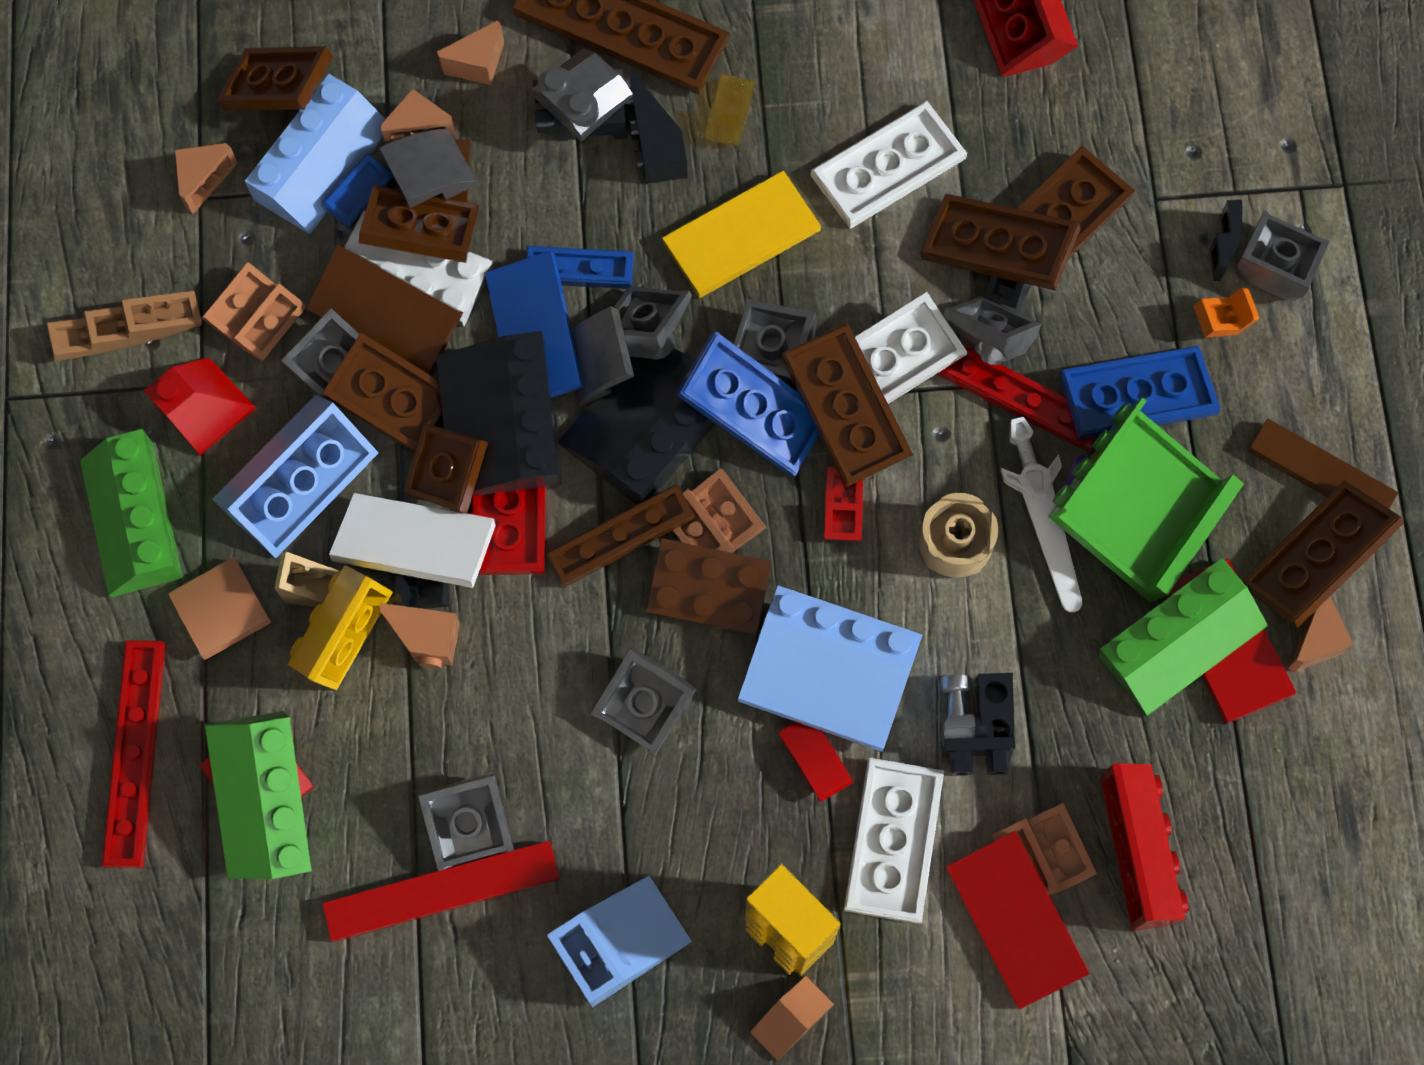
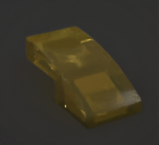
M721 74L715 102L712 104L704 137L706 140L739 147L756 86L755 81Z

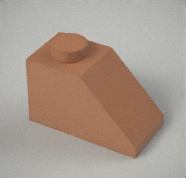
M381 603L380 612L385 621L413 659L419 662V666L438 670L441 669L442 665H453L460 626L456 613Z

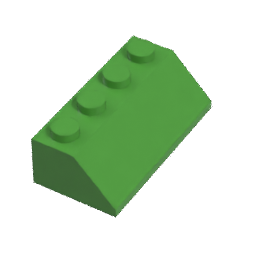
M143 429L106 438L80 460L108 596L111 598L182 579L183 574L153 442Z
M1221 558L1100 648L1099 658L1147 717L1265 629L1268 624L1247 586L1227 562Z
M284 711L204 724L227 878L276 879L311 872L290 717Z

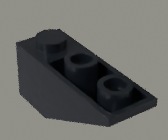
M635 73L629 74V89L633 97L626 102L627 110L634 109L635 119H629L632 141L639 140L640 150L634 151L637 172L644 171L646 184L688 178L682 130Z

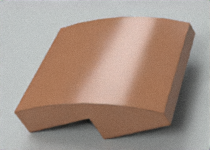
M247 262L201 319L258 360L263 361L307 305L280 283L276 285Z
M720 468L692 491L687 489L683 492L696 518L673 531L682 543L732 553L767 527L726 472Z
M235 556L168 593L204 660L272 623Z
M1065 803L992 834L993 840L996 841L1013 831L1017 832L1050 896L1099 875Z

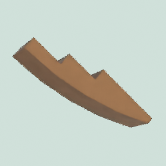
M195 291L125 299L122 300L121 307L84 311V318L47 323V333L53 360L60 361L128 348L199 327L202 325Z

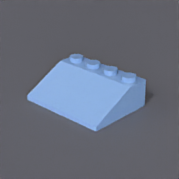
M778 585L753 653L738 702L883 752L922 634Z

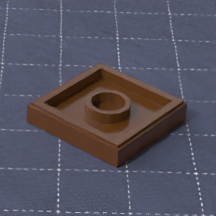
M423 423L403 494L467 514L488 442Z

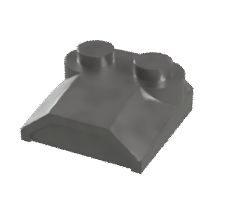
M586 49L578 52L561 66L551 67L543 71L538 79V85L532 89L533 97L581 142L633 97L632 92L620 75L596 53Z
M1264 211L1237 264V272L1244 281L1284 300L1295 301L1304 297L1308 291L1330 241L1319 238Z
M629 285L613 307L619 311L629 357L662 359L669 355L676 344L672 332L692 297L690 291L639 288Z
M982 296L952 308H945L944 317L950 327L975 345V351L980 355L982 361L993 365H999L1001 362L1025 354L1037 338L1041 323L989 301Z
M746 299L745 310L734 345L790 386L795 385L781 358V354L815 338L816 313Z
M330 309L281 360V364L289 370L294 379L302 382L312 392L322 397L323 391L360 334L334 310Z
M630 649L591 712V715L607 722L644 746L649 753L656 755L681 714L690 706L696 689L686 680L655 660L634 649Z
M495 774L463 780L418 795L438 871L492 854L514 851Z

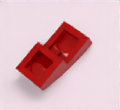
M831 467L826 469L824 540L861 541L863 480L845 488L837 469Z
M794 722L778 732L781 742L798 765L802 777L819 802L853 784L849 773L823 731Z

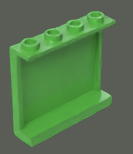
M1141 398L1131 405L1124 403L1116 411L1111 419L1115 424L1110 431L1105 430L1094 441L1092 447L1095 449V452L1090 459L1085 457L1076 466L1072 473L1076 478L1071 485H1065L1055 495L1052 502L1056 506L1048 517L1151 603L1170 593L1244 483L1234 474L1220 479L1140 411L1147 402L1144 398Z

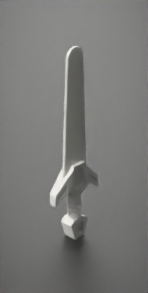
M1024 417L1011 419L1009 442L1017 446L1023 471L1019 475L1001 468L1000 472L1003 482L1023 494L1061 605L1068 612H1076L1082 606V597L1065 531L1048 517L1056 506L1052 502L1055 497L1052 483L1062 468L1059 454L1048 469L1037 464L1030 441L1034 431Z

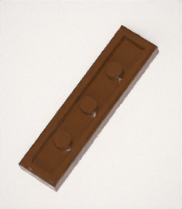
M1268 418L1247 451L1326 497L1344 480L1389 509L1399 493Z
M677 483L546 554L562 586L565 588L696 517Z

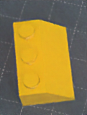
M346 565L331 578L328 585V595L324 602L318 604L312 611L309 618L310 626L305 635L298 638L293 644L290 651L291 659L287 664L308 679L336 691L379 618L381 603L386 604L393 591Z

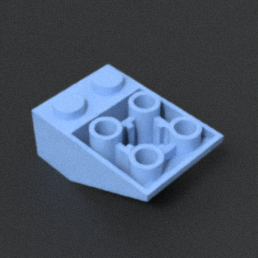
M650 876L583 911L547 935L592 1008L692 942Z

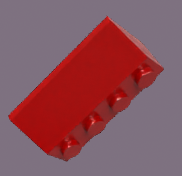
M974 0L1001 76L1006 77L1052 65L1078 47L1061 0Z
M1112 764L1100 778L1131 930L1134 932L1177 925L1185 920L1184 913H1188L1189 907L1186 893L1183 889L1179 890L1176 874L1180 873V864L1176 851H1170L1167 836H1171V823L1166 812L1162 813L1159 798L1163 797V787L1160 776L1154 775L1152 765Z

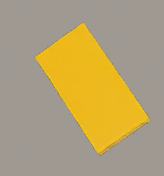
M783 170L664 236L662 240L664 246L700 299L821 231V225Z

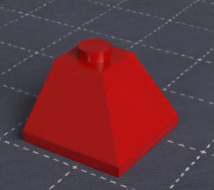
M209 357L170 368L144 390L153 405L200 456L256 410V407Z

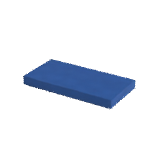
M548 251L485 272L498 337L542 331L547 349L552 397L583 388L584 384L555 254L552 251Z
M718 332L710 334L675 394L790 477L796 476L819 435L799 392Z
M1199 346L1062 369L1058 375L1078 440L1099 437L1105 430L1110 431L1115 424L1111 419L1116 411L1124 403L1131 405L1141 398H1144L1147 402L1140 411L1158 426L1215 416L1221 410Z

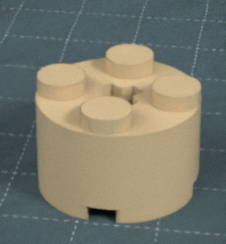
M967 493L948 494L927 510L919 534V548L929 569L947 577L961 578L980 572L988 562L997 541L998 523L993 512L978 497ZM953 532H960L962 540L956 539Z

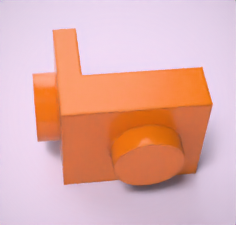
M1240 288L1230 297L1201 299L1193 305L1205 338L1237 336L1259 320L1258 312L1248 288Z

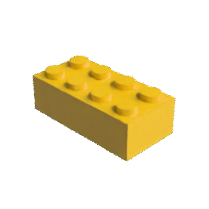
M782 864L746 899V932L760 946L767 943L775 951L773 959L788 975L795 971L801 977L833 945L841 925Z

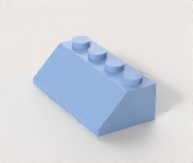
M328 74L311 96V100L306 108L297 113L246 178L245 183L253 200L310 235L327 213L321 207L322 202L367 153L372 155L383 141L381 124L386 119L357 90Z
M315 395L212 500L240 528L273 557L277 558L378 454V451L333 402Z

